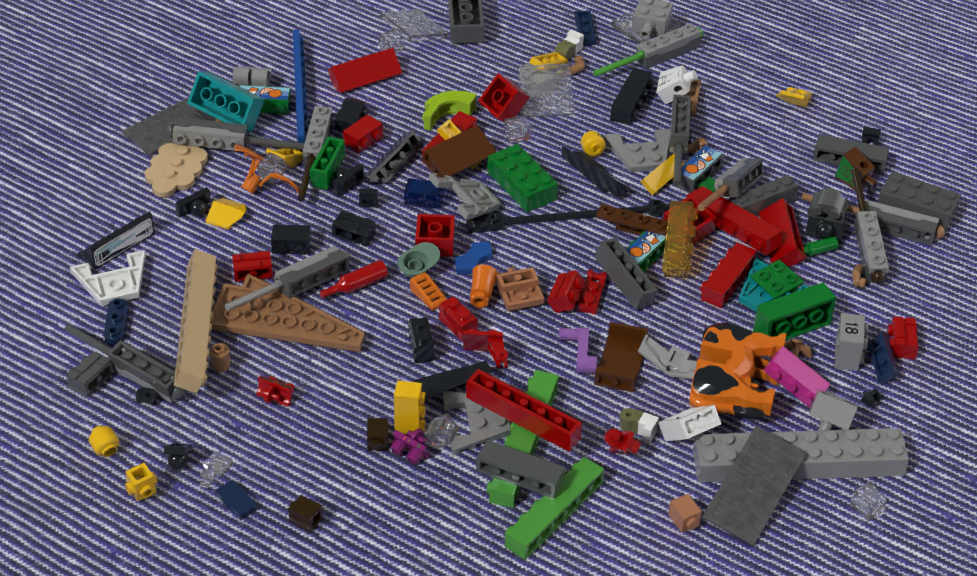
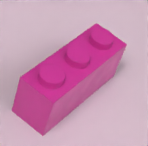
M784 346L772 356L763 370L809 408L817 389L826 392L830 385L829 382Z

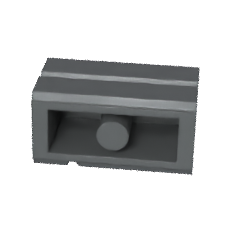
M96 351L89 356H85L76 368H72L68 372L67 381L69 388L79 392L84 397L89 396L114 373L112 361Z

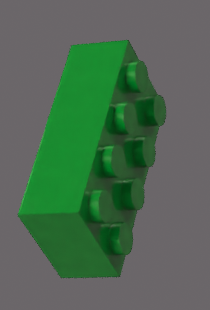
M518 144L488 156V174L527 213L557 200L558 183Z
M822 282L757 305L753 332L762 333L770 337L787 333L785 339L787 341L831 325L836 296Z

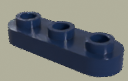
M116 298L108 304L104 339L109 345H116L120 340L124 341L129 312L128 302L125 299Z

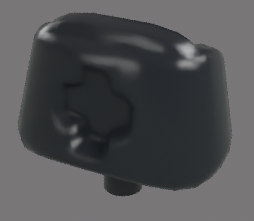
M139 388L136 392V401L153 406L157 401V393L150 388Z
M873 389L871 392H863L864 396L861 399L863 404L873 408L880 403L881 393L877 389Z

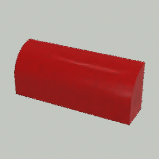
M393 47L332 66L328 69V73L333 86L341 93L401 74L402 70Z
M782 198L760 211L759 216L761 219L782 230V246L769 254L771 263L780 260L787 267H790L806 259L793 207Z

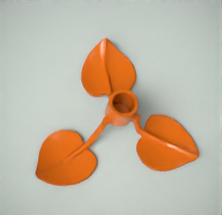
M239 144L234 145L235 151H243L244 157L252 159L248 175L241 186L243 189L254 194L258 186L262 187L270 178H276L294 187L299 194V188L293 181L275 172L270 173L262 181H259L261 177L255 174L258 164L262 160L267 163L269 161L252 149Z

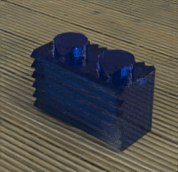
M408 178L404 190V204L439 209L444 196V188H436L431 181Z

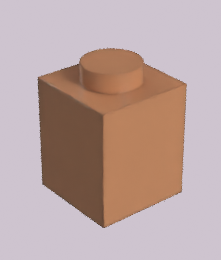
M689 494L670 501L668 515L681 533L693 530L700 525L702 511Z

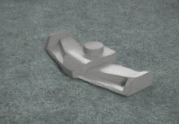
M647 334L645 335L638 353L669 377L693 380L697 361L689 360L692 355L691 353L673 345L669 352Z

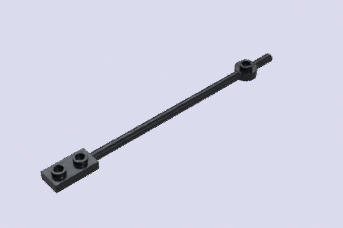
M655 199L650 201L648 206L624 207L620 209L639 214L648 213L652 217H661L665 211L678 203L665 204L663 201ZM598 210L503 218L502 213H490L465 221L468 233L502 231L505 225L593 218L596 217Z

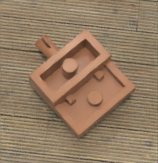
M512 266V269L511 267L507 269L508 272L497 274L496 285L507 311L544 304V297L540 290L539 279L534 267L515 270V267Z

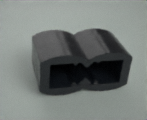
M345 98L335 118V129L344 131L366 116L369 108L366 107V102Z

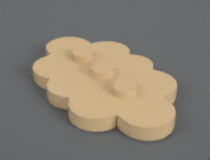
M173 143L162 145L158 150V155L151 158V167L145 170V179L149 184H152L153 194L165 198L173 195L176 190L191 188L195 183V178L202 174V166L208 161L207 152L197 146Z

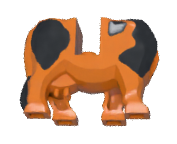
M718 323L705 327L700 356L697 359L689 405L692 407L715 405L717 413H727L748 419H760L764 415L770 416L776 389L770 388L765 392H757V390L752 388H758L759 386L752 383L753 379H761L777 386V381L763 371L769 361L760 356H773L785 345L787 333L770 337L762 333L751 332L733 323Z

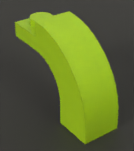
M446 91L432 96L425 102V112L422 116L424 129L431 130L439 118L448 114H456L458 111L472 115L477 108V94L467 91Z

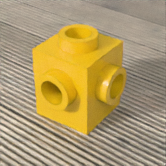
M145 463L125 471L127 480L125 488L129 495L135 497L137 502L157 493L155 485L158 483L157 478Z

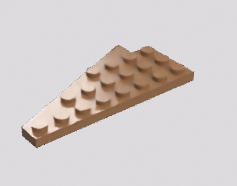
M247 274L243 286L223 284L213 308V317L210 322L212 324L211 330L357 352L361 351L365 339V333L296 297L287 298L279 290L227 311L225 304L270 285L250 274Z

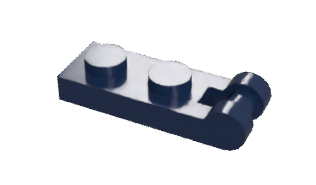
M884 331L878 334L876 339H871L867 342L878 382L883 385L899 375L889 344L890 338Z

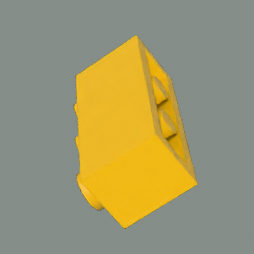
M397 380L394 392L395 430L406 436L409 430L414 432L418 428L425 432L426 420H422V418L425 417L426 406H422V404L424 405L426 393L422 392V383Z

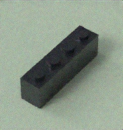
M633 67L611 106L610 121L630 126L633 119L637 118L638 110L642 109L644 99L648 98L649 89H653V72Z

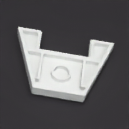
M145 250L127 254L129 267L92 275L89 263L71 266L70 271L101 306L108 305L110 301L116 298L125 300L139 298L146 257Z

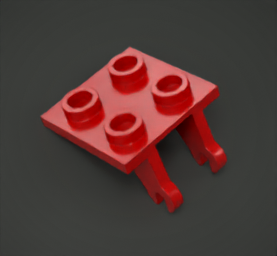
M463 330V350L489 351L498 369L501 362L504 363V369L507 368L508 352L504 349L503 332L497 330Z

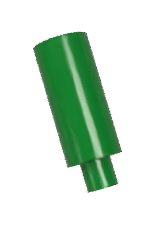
M833 236L806 243L804 247L805 254L813 256L838 249V241Z

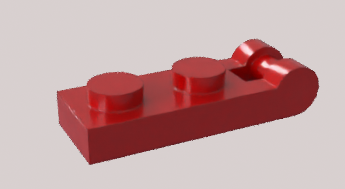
M588 269L577 311L596 315L607 280L606 272L596 273L594 270Z

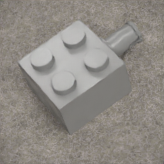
M639 0L633 15L632 32L640 33L642 39H649L650 35L658 37L665 34L672 19L673 3L664 0Z

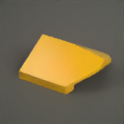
M788 87L786 91L781 90L775 96L785 102L806 107L812 92Z
M266 148V154L292 169L303 160V152L297 149L283 148L272 150Z
M225 198L215 200L206 218V223L229 230L246 213L245 204Z

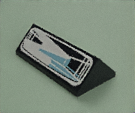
M149 211L80 251L77 255L96 270L155 234L152 213Z

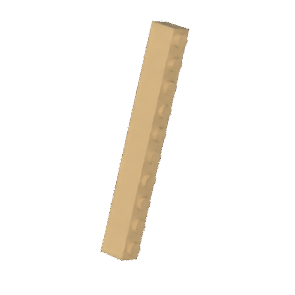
M194 249L187 265L174 386L195 393L198 392L200 386L205 385L207 380L205 372L209 362L206 360L210 349L207 347L211 340V336H209L212 329L210 322L213 317V311L211 310L214 305V299L212 298L216 290L213 286L217 279V276L214 275L218 267L215 264L216 256Z

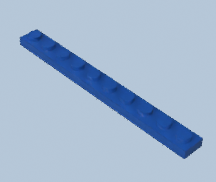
M297 29L293 30L297 137L299 143H305L308 133L305 132L308 131V121L304 120L308 119L307 110H304L307 109V101L303 99L306 98L303 36H300V30Z

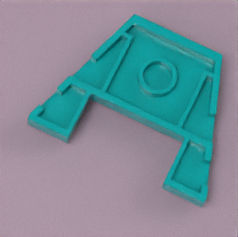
M757 258L753 262V267L749 272L747 281H745L738 301L755 312L757 305L774 300L772 296L750 278V275L768 266V264ZM803 284L797 291L808 288L809 286ZM787 292L781 295L780 297L786 296L791 293Z

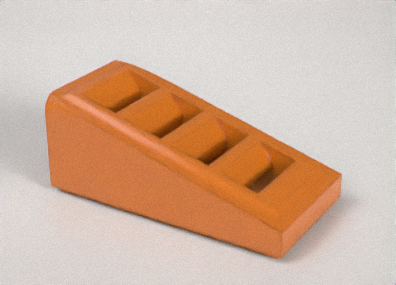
M424 272L410 279V290L432 311L438 309L439 304L447 300L427 273Z

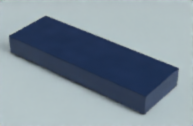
M574 11L577 32L584 35L583 45H596L591 11Z

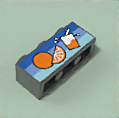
M704 145L695 152L693 157L687 159L681 167V184L675 187L688 193L696 190L698 184L714 175L721 168L723 153Z

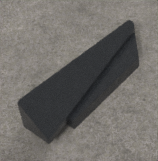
M414 130L402 135L360 181L380 184L387 183L418 152L416 149L424 143Z
M562 146V157L604 193L609 191L617 198L631 191L628 185L616 179L585 152L571 151Z
M483 361L415 379L414 382L422 383V392L426 393L425 399L442 392L466 386L467 380L478 369L487 374L491 373L492 370L488 362Z

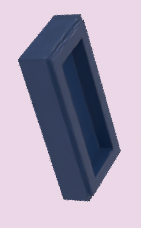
M233 480L215 490L216 496L240 520L258 510V505Z

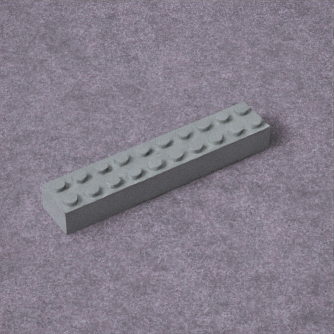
M900 428L769 432L806 453L791 480L905 476L909 462ZM751 433L695 435L692 452L698 483L723 482Z

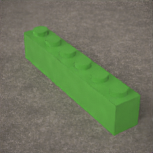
M583 457L579 462H575L570 471L565 475L564 482L555 499L544 495L540 500H536L532 508L527 513H523L513 526L507 528L504 535L505 547L526 560L603 483L604 468L586 457Z

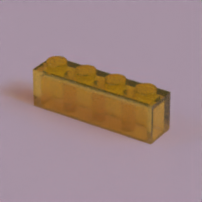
M670 201L662 271L665 277L687 278L688 271H691L692 262L690 254H693L694 251L692 237L696 235L694 220L698 218V209L694 207L693 201Z

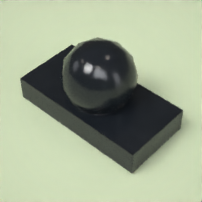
M357 164L350 170L342 167L335 171L333 180L334 195L339 197L361 182L360 180L364 177V168L361 164Z
M205 187L177 201L176 215L179 218L188 213L194 217L205 215L207 211L206 204L210 203L211 191Z
M809 216L805 235L820 239L835 236L837 241L842 243L846 224Z
M182 443L165 445L163 454H169L167 458L169 466L175 470L183 469L188 463L187 454L193 452V445Z

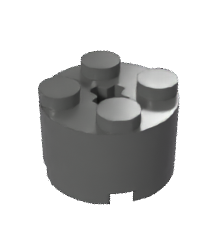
M821 189L820 192H815L812 196L807 213L808 218L811 216L843 224L849 205L848 199H844L841 196L842 193L835 189Z

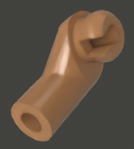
M582 55L575 56L574 66L567 68L570 76L584 70L585 60H583Z
M698 138L693 143L688 144L687 154L700 150L704 145L708 146L706 139Z
M862 264L855 265L852 271L853 285L864 288L867 281L866 278H861L864 270Z

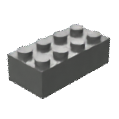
M448 0L451 43L484 42L482 0Z
M891 172L880 191L878 203L939 218L938 226H943L945 232H947L958 210L962 194L900 173Z

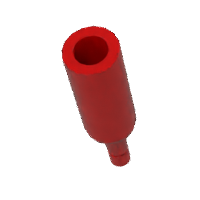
M378 260L341 276L335 285L320 291V297L323 299L338 292L351 293L388 277L386 265L382 260Z

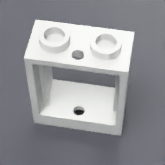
M715 405L692 407L658 422L665 441L688 439L721 425Z

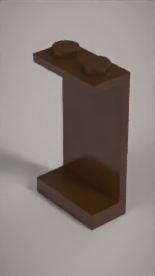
M476 125L426 149L422 160L431 173H437V177L444 178L445 175L453 176L486 159L488 160V156L496 153V149L488 141L485 133Z
M615 322L609 323L608 337L600 365L595 370L594 385L634 392L643 359L638 350L645 335H648L647 328Z

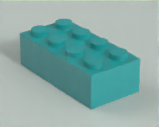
M198 71L187 104L225 123L247 125V131L253 132L265 99L211 72Z

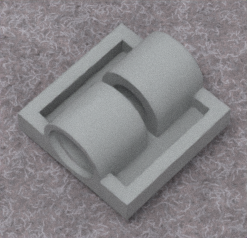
M234 67L233 84L237 86H269L272 69Z

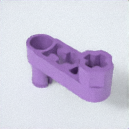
M560 327L559 340H573L578 343L576 372L595 373L597 356H587L589 328L577 327V329Z

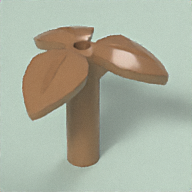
M793 338L790 341H785L784 347L789 351L791 350V353L797 358L799 352L810 359L812 358V351L808 345L803 344V340Z

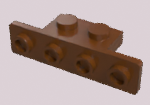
M601 204L596 213V218L616 223V230L639 236L643 231L667 236L672 222L605 204Z

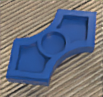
M490 241L471 243V248L466 254L455 257L457 275L472 274L475 266L492 259Z

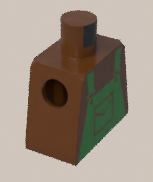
M857 147L846 152L842 157L835 178L855 190L851 170L857 168L862 188L866 186L868 189L873 190L878 184L871 177L875 170L874 165Z

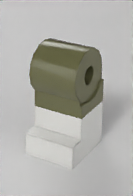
M571 29L567 37L556 45L554 52L569 60L583 48L584 35Z
M632 408L623 409L620 412L619 426L621 430H630L643 436L642 441L651 443L658 431L659 417Z

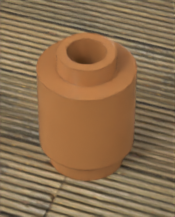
M223 343L212 345L209 352L211 367L219 373L227 371L231 364L229 347Z

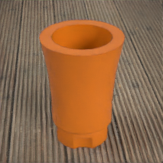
M481 264L475 266L472 270L470 303L476 308L487 306L491 299L498 274L497 270L492 266Z

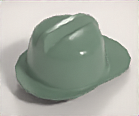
M420 243L400 255L397 265L406 278H413L424 272L426 273L428 269L433 267L439 261L440 251L432 243Z

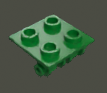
M780 260L750 275V278L774 299L787 292L794 293L798 290V286L804 283L798 275Z

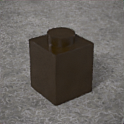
M367 418L368 451L388 450V418Z
M300 495L296 501L289 505L290 523L310 533L323 519L322 505L303 495Z

